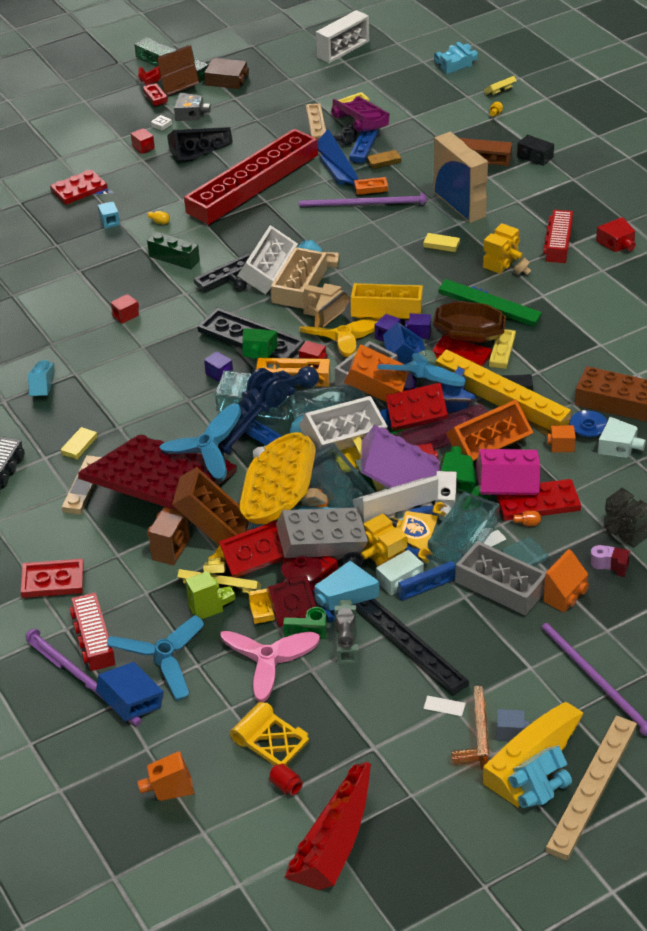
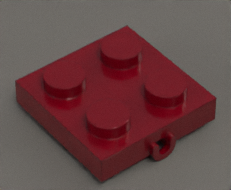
M307 575L295 579L288 578L282 580L283 582L266 587L278 627L283 626L284 618H306L307 611L312 607H316Z

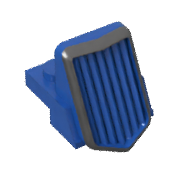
M458 367L455 373L464 377L465 370ZM441 383L447 412L470 413L473 411L476 396L464 390L465 386H452Z

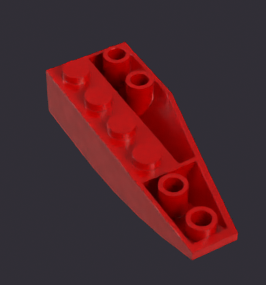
M369 762L359 765L355 764L349 769L341 785L305 838L299 843L296 855L288 864L289 868L284 876L285 878L316 890L335 885L353 848L360 828L369 787L371 768Z

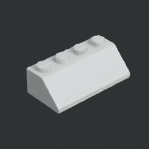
M438 477L421 478L352 499L354 508H359L362 522H367L382 513L386 517L391 518L396 516L395 512L402 511L404 514L418 505L421 507L430 506L432 501L438 499Z

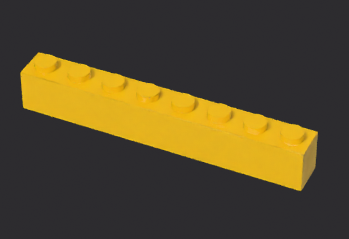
M447 349L436 360V366L454 373L458 367L464 369V377L466 378L465 390L491 403L502 406L517 399L526 419L550 432L551 426L570 425L571 410Z

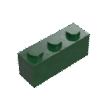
M155 232L147 240L148 253L151 258L190 270L200 261L198 244L159 232Z

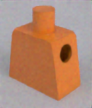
M180 751L147 766L149 777L138 780L141 794L154 790L157 799L160 801L195 794L190 772Z

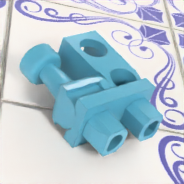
M456 42V46L451 45L449 51L434 53V60L437 64L441 63V69L448 74L467 66L471 67L472 61L478 60V52L476 50L471 51L469 44L463 45L460 42Z
M559 746L545 748L521 765L513 768L514 773L508 777V780L513 788L521 786L523 794L518 796V802L522 808L543 805L554 797V791L558 787L565 789L572 784V778L565 769L557 771L554 774V779L548 781L546 776L556 769L567 765Z

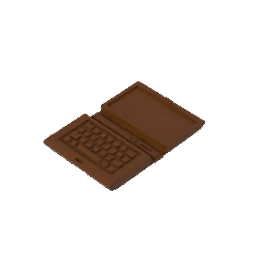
M191 45L158 57L166 96L199 84Z

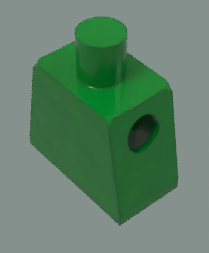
M243 329L244 357L252 359L268 358L276 350V330Z
M458 446L452 447L450 452H445L439 465L440 471L456 472V491L470 493L476 484L472 457L463 455L462 448Z

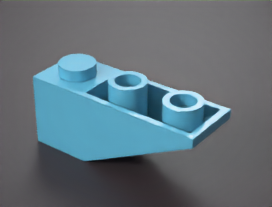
M41 360L28 373L29 396L49 394L54 363H49V360Z

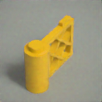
M258 702L230 730V736L237 745L241 747L247 746L274 766L282 763L287 766L309 742L308 733L299 727L295 729L273 713L274 710L270 704ZM276 724L282 728L283 733H270V728ZM295 737L300 742L298 745H288L287 738ZM284 738L285 746L272 747L271 739ZM268 739L269 747H259L255 743L258 740ZM286 751V757L282 761H279L273 755V752Z

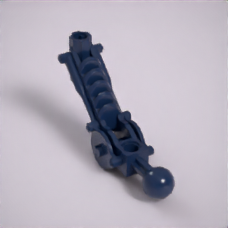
M304 366L294 376L284 370L274 373L265 368L255 370L248 379L247 390L242 392L241 397L243 399L238 403L241 408L240 418L229 435L218 444V449L222 455L224 453L227 455L231 453V447L262 411L268 412L270 407H277L284 402L287 396L294 395L296 392L294 386L300 385L304 389L315 387L319 382L317 370L311 366Z

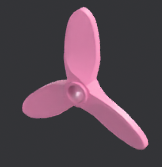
M222 631L220 633L221 640L226 645L257 662L253 687L254 696L258 702H265L271 695L275 683V666L278 663L292 661L309 653L317 647L320 641L319 634L304 632L282 638L272 645H263L235 632Z

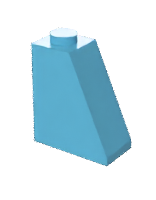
M349 561L314 586L315 601L318 605L331 611L335 610V606H339V600H351L352 605L371 600L379 596V581Z

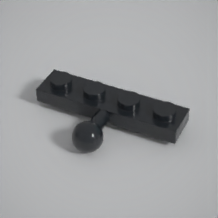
M251 254L243 255L195 277L194 284L205 292L231 280L236 290H244L247 282L237 277Z

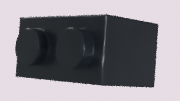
M526 135L517 144V156L544 166L554 157V144L531 135Z

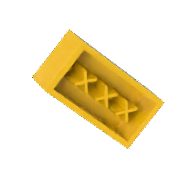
M353 284L351 317L358 319L365 317L381 319L385 314H389L399 319L409 320L410 313H422L423 285Z

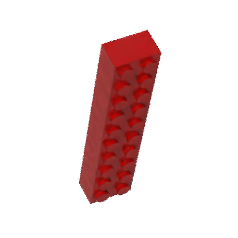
M294 128L184 196L185 212L209 225L318 155L317 139Z

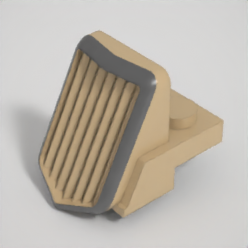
M324 283L323 288L305 285L303 314L315 316V327L323 328L345 310L350 297L345 291L341 290L340 286Z

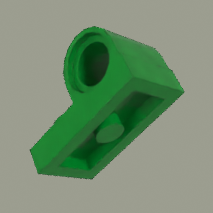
M312 607L307 611L306 618H284V638L294 634L314 632L319 634L320 639L326 640V611L321 607Z

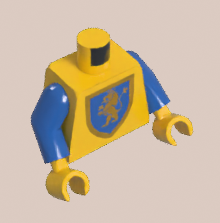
M442 502L406 511L403 521L393 517L390 519L393 522V527L400 528L407 535V548L404 550H409L425 563L429 562L425 556L428 554L433 555L428 546L438 516L436 514L442 517L446 515L444 511H440L443 507H447Z

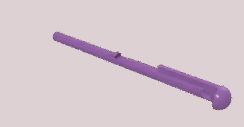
M420 193V196L302 200L299 201V207L421 202V205H424L427 197L425 194Z
M545 623L542 629L641 727L640 733L647 736V722L548 623Z
M31 629L27 632L26 640L57 667H65L74 676L86 683L85 687L90 688L99 695L96 692L97 683L41 638L39 630ZM139 717L129 720L136 727L142 723Z

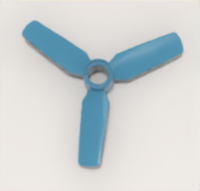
M194 615L172 632L167 639H160L155 645L149 642L109 636L107 646L146 656L153 655V661L156 665L161 666L163 676L175 700H183L188 697L189 691L178 661L173 658V652L181 650L204 627V623L201 618Z

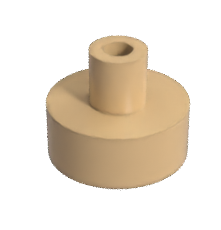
M524 257L513 270L518 275L521 272L528 275L531 271L527 267L529 261Z

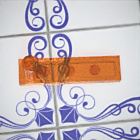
M474 686L478 748L453 750L452 761L453 764L480 761L481 770H483V766L490 761L486 702L483 687Z

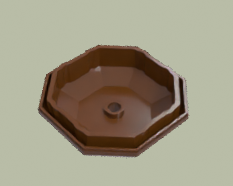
M455 301L436 308L433 326L438 332L451 339L481 343L497 339L504 334L506 316L488 304Z

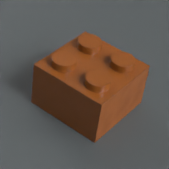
M164 507L157 514L154 524L149 527L147 536L150 541L149 550L152 554V560L174 566L191 539L189 521L180 511Z

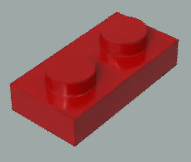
M157 83L143 87L144 94L154 106L168 102L166 94Z

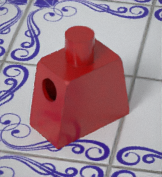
M621 217L598 226L596 241L614 252L625 248L628 251H632L636 247L635 230Z

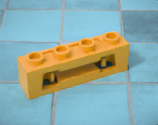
M258 358L256 370L265 368L272 373L284 370L292 376L297 375L302 367L308 366V364L319 365V368L316 369L319 373V382L315 387H329L330 359ZM267 364H279V368L276 369V365H273V369L267 368Z

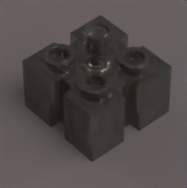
M624 488L609 496L605 504L607 515L604 516L603 528L606 529L608 534L615 536L619 534L620 539L633 548L647 538V503L641 499L636 501L634 495Z

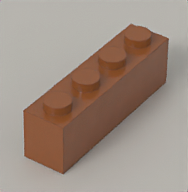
M459 138L470 149L486 159L488 164L510 165L512 142Z

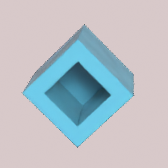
M114 202L98 205L99 218L104 229L120 225L119 213Z

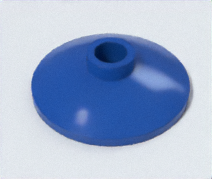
M580 411L570 419V425H574L575 433L584 437L601 435L607 424V419L595 411Z

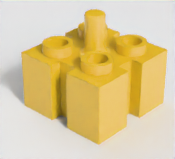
M501 223L495 229L494 234L491 233L484 239V251L486 254L483 256V268L501 274L514 260L522 258L523 253L518 251L517 246L520 242L519 229Z
M383 513L363 523L368 540L363 552H361L364 560L371 558L378 567L405 552L404 549L407 548V535L400 528L393 527V522Z

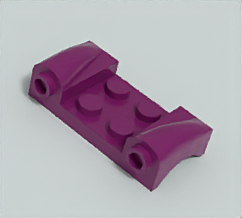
M356 96L351 102L345 103L333 99L332 116L335 118L353 116L355 119L353 126L359 132H370L389 125L390 113L360 96Z

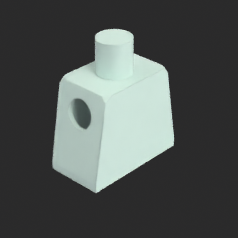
M610 417L599 438L598 454L627 458L630 456L633 448L643 451L646 440L637 438L638 428L636 426Z

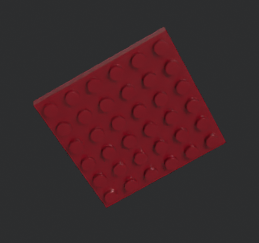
M137 435L79 471L78 479L177 510L172 503L179 478L182 475L198 467L216 485H219L237 472V465L225 460L226 477L223 481H217L207 469L202 454L164 453L159 448L164 441L147 438L146 435Z

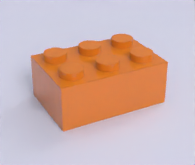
M360 344L343 383L387 402L386 395L403 391L409 373L399 370L377 369L378 364H404Z

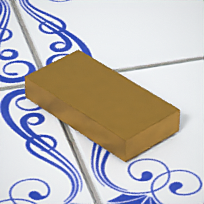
M396 150L367 156V162L372 169L400 163L401 156Z

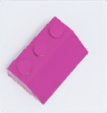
M479 450L476 467L481 495H539L540 461L538 450Z

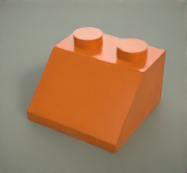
M568 549L545 573L543 602L564 613L570 606L573 607L579 596L581 594L584 595L589 587L587 583L588 573L571 550Z

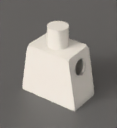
M437 471L438 499L435 500V504L442 502L447 507H443L440 510L446 513L444 517L436 515L442 521H449L451 516H455L456 472ZM447 488L449 492H443V489Z

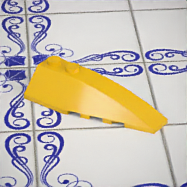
M564 702L539 717L515 736L483 766V784L519 808L518 796L523 794L521 786L513 788L508 780V777L514 773L513 768L521 765L545 748L559 746L561 751L564 750L569 737L573 735L582 719L583 712L568 702Z

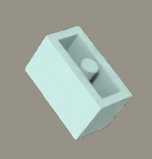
M407 550L376 567V579L379 581V585L392 596L398 592V582L424 572V563Z

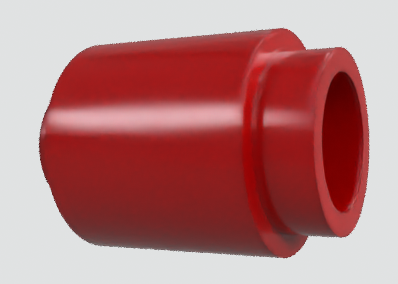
M284 763L275 765L269 773V781L286 795H296L303 786L300 776Z

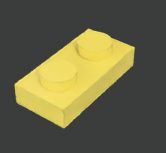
M515 76L488 86L484 89L485 94L492 93V95L501 92L500 90L503 88L504 90L512 88V84L516 82Z
M209 558L208 562H205L203 565L204 572L224 573L226 562L221 561V558Z

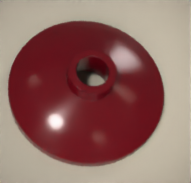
M300 556L297 558H286L282 563L281 572L285 579H295L307 575L310 583L321 575L322 563L317 557Z

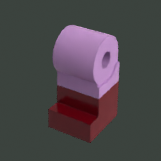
M597 545L591 549V566L593 568L617 571V576L625 577L630 561V550Z

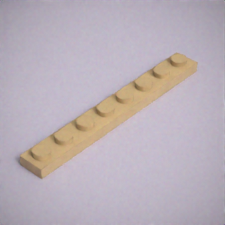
M619 716L615 717L548 842L546 853L568 861L637 728V723Z

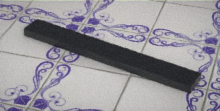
M376 599L353 604L356 605V611L452 696L469 686V680Z

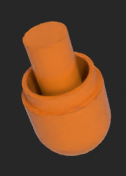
M525 511L521 515H513V523H522V526L534 527L541 522V515L537 511Z

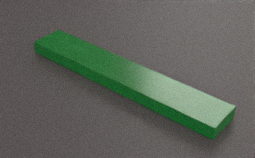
M445 279L438 289L439 294L459 301L488 304L501 311L506 317L533 327L536 326L542 314L540 311Z

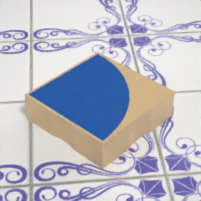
M452 132L434 137V193L469 223L486 217L488 161L476 151L470 149Z

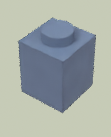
M498 709L496 741H511L529 726V720H524V711Z

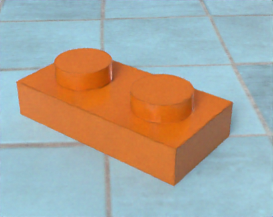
M386 177L354 180L357 195L388 191Z

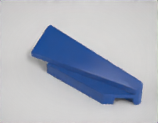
M328 129L317 141L318 151L322 154L320 155L321 162L339 185L350 183L354 186V180H358V176Z

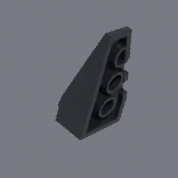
M230 127L173 130L167 135L169 151L177 161L194 160L233 142Z

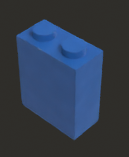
M135 662L98 674L96 692L125 722L161 708L164 691Z

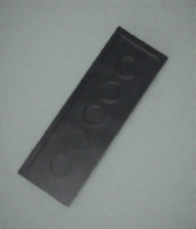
M218 307L197 326L198 332L242 349L244 328L276 330ZM276 330L277 348L268 358H293L304 345L305 340Z

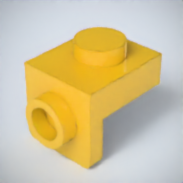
M267 589L249 592V605L254 624L275 620Z

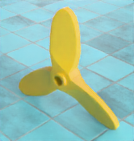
M366 318L347 325H341L334 329L300 326L299 331L326 336L338 342V350L341 355L349 357L356 352V339L375 332L374 325L380 319Z

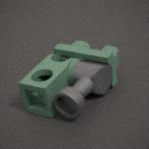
M339 600V606H335L337 664H358V644H355V636H357L356 605H352L351 600Z

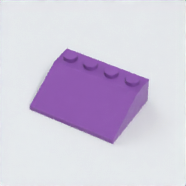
M374 424L362 440V473L388 488L425 477L437 476V471H440L439 460L434 455L425 453L418 446L407 443L402 437H396L383 427H378Z

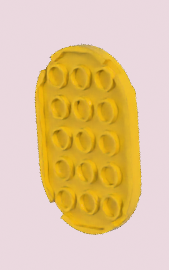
M300 432L281 436L264 447L265 450L259 457L253 459L246 473L240 500V511L249 522L263 525L278 519L282 510H291L308 493L316 451L315 444L308 435L304 436Z

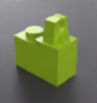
M209 571L185 579L188 605L193 616L196 615L204 619L223 612V605L235 600V593L231 586L219 588L217 579L212 578Z

